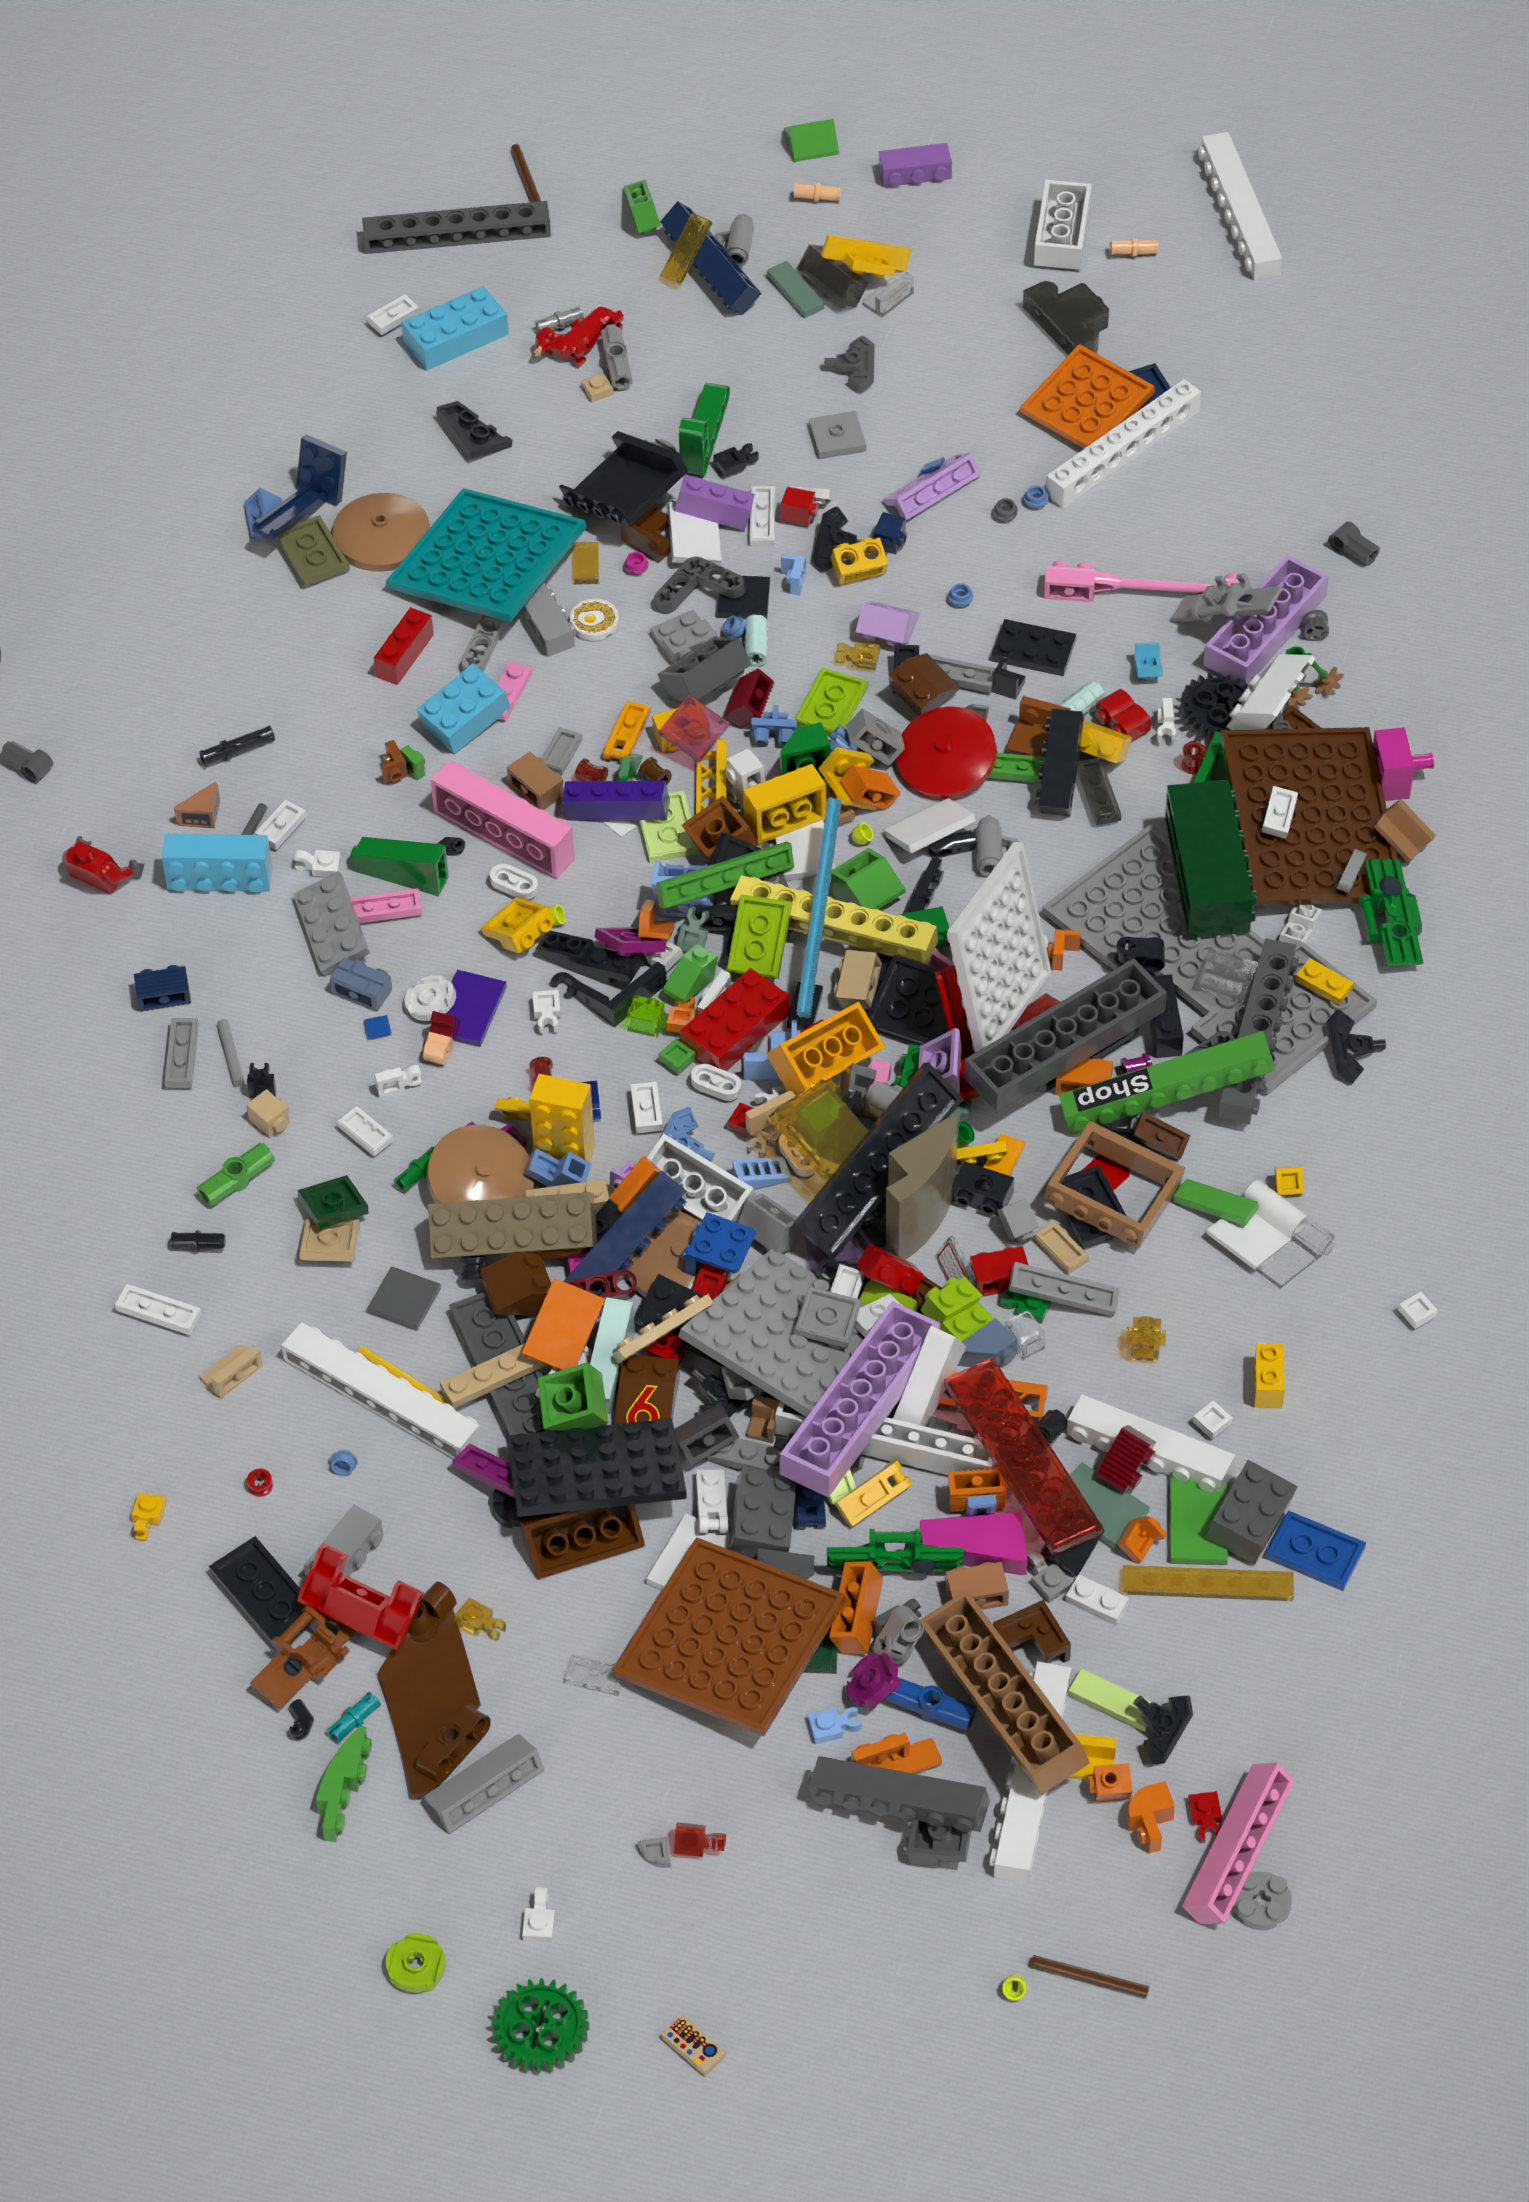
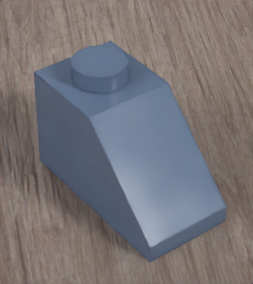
M994 1318L962 1341L967 1347L957 1366L996 1369L1003 1363L1007 1364L1017 1354V1338Z

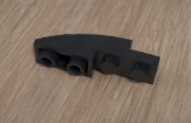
M551 930L545 933L536 947L538 953L574 973L606 984H611L613 979L631 982L642 965L641 959L638 956H622L617 954L616 951L595 947L591 939Z

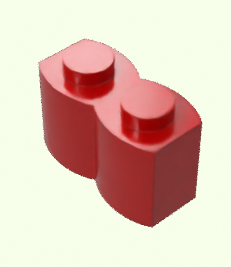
M1118 689L1096 702L1095 716L1098 722L1102 725L1105 724L1111 730L1131 736V741L1151 730V718L1140 705L1136 704L1123 689Z

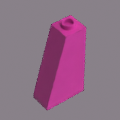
M1021 1512L920 1520L921 1543L931 1547L964 1548L963 1566L974 1567L985 1562H1002L1004 1573L1027 1575L1028 1560Z

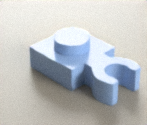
M850 1707L843 1714L839 1715L836 1708L808 1714V1721L815 1744L843 1738V1730L849 1732L861 1730V1720L856 1722L849 1720L852 1717L858 1716L857 1708Z

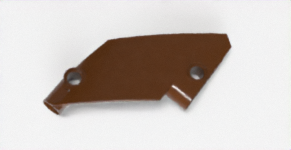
M436 1581L423 1594L417 1615L411 1621L405 1643L398 1651L393 1648L391 1649L378 1671L413 1797L425 1796L439 1787L483 1739L491 1725L490 1717L477 1710L481 1703L453 1609L457 1601L452 1591L439 1581Z

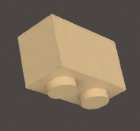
M846 950L845 957L841 959L839 965L840 980L834 987V997L838 1000L841 1008L846 1009L855 1004V1002H859L864 1010H870L875 998L882 966L876 952Z

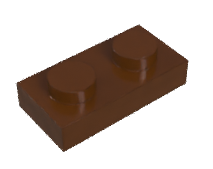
M1142 1112L1131 1138L1178 1161L1182 1158L1191 1135L1146 1112Z

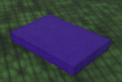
M457 969L451 982L456 990V1000L451 1009L445 1014L453 1015L460 1021L455 1041L481 1047L507 988L506 981Z

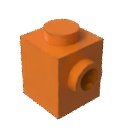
M1129 1763L1094 1766L1092 1775L1088 1776L1089 1793H1095V1802L1131 1798L1133 1791Z

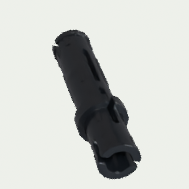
M269 725L230 741L222 740L219 742V745L199 751L200 758L204 766L224 758L229 760L235 754L274 741L275 735Z

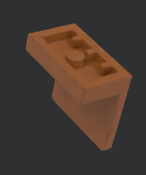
M1022 696L1019 706V720L1008 742L1007 752L1017 755L1045 757L1042 756L1043 741H1048L1049 733L1045 732L1046 717H1051L1052 709L1071 710V708Z

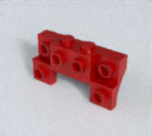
M323 1543L318 1548L315 1560L300 1589L297 1601L332 1618L335 1622L351 1627L358 1633L367 1635L398 1651L405 1643L411 1621L417 1615L424 1592L398 1580L389 1597L343 1574L348 1555Z

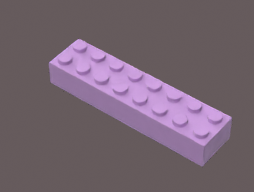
M891 1301L780 1453V1475L829 1498L903 1395L930 1327L933 1326L940 1330V1323Z

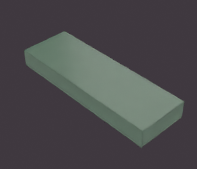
M787 261L767 269V276L804 318L825 309L822 299Z

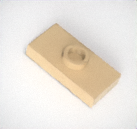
M792 1090L746 1112V1129L750 1135L770 1125H776L782 1119L796 1113V1096Z

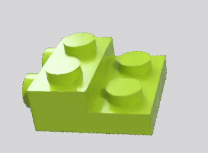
M965 1276L959 1280L956 1277L950 1278L941 1290L937 1287L931 1289L926 1294V1301L921 1308L926 1317L940 1323V1330L956 1337L961 1342L994 1319L979 1303L983 1295Z

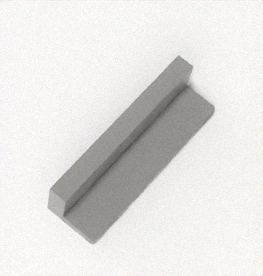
M517 1734L425 1795V1799L438 1812L444 1829L451 1833L545 1769L537 1749L524 1737Z

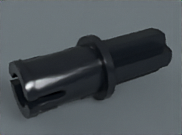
M196 1230L195 1233L172 1232L170 1241L172 1249H195L196 1252H199L200 1249H224L226 1237L223 1233H201L200 1230Z

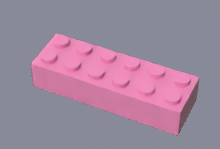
M450 760L431 779L434 812L555 879L575 860L573 827L567 822L558 820L547 811L534 807L525 799L512 795L505 788L490 783L483 776H478L468 771L463 765H457Z

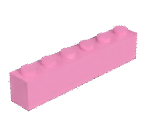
M1278 1762L1252 1764L1182 1905L1199 1924L1226 1922L1295 1780Z

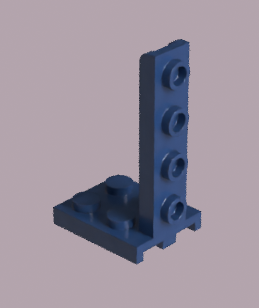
M307 434L304 435L300 443L296 488L299 490L256 520L252 531L266 539L274 540L325 501L335 505L342 502L347 452Z

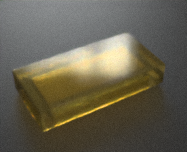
M599 542L574 543V585L599 584Z

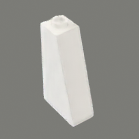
M931 1326L893 1419L927 1427L967 1346L956 1337Z

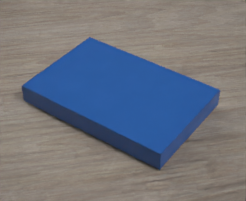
M1288 1510L1266 1552L1265 1559L1344 1591L1366 1548V1542Z

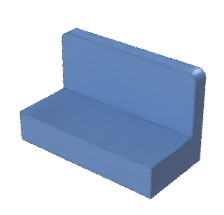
M262 488L257 489L245 501L251 537L260 540L262 535L252 531L254 522L283 502L281 497Z

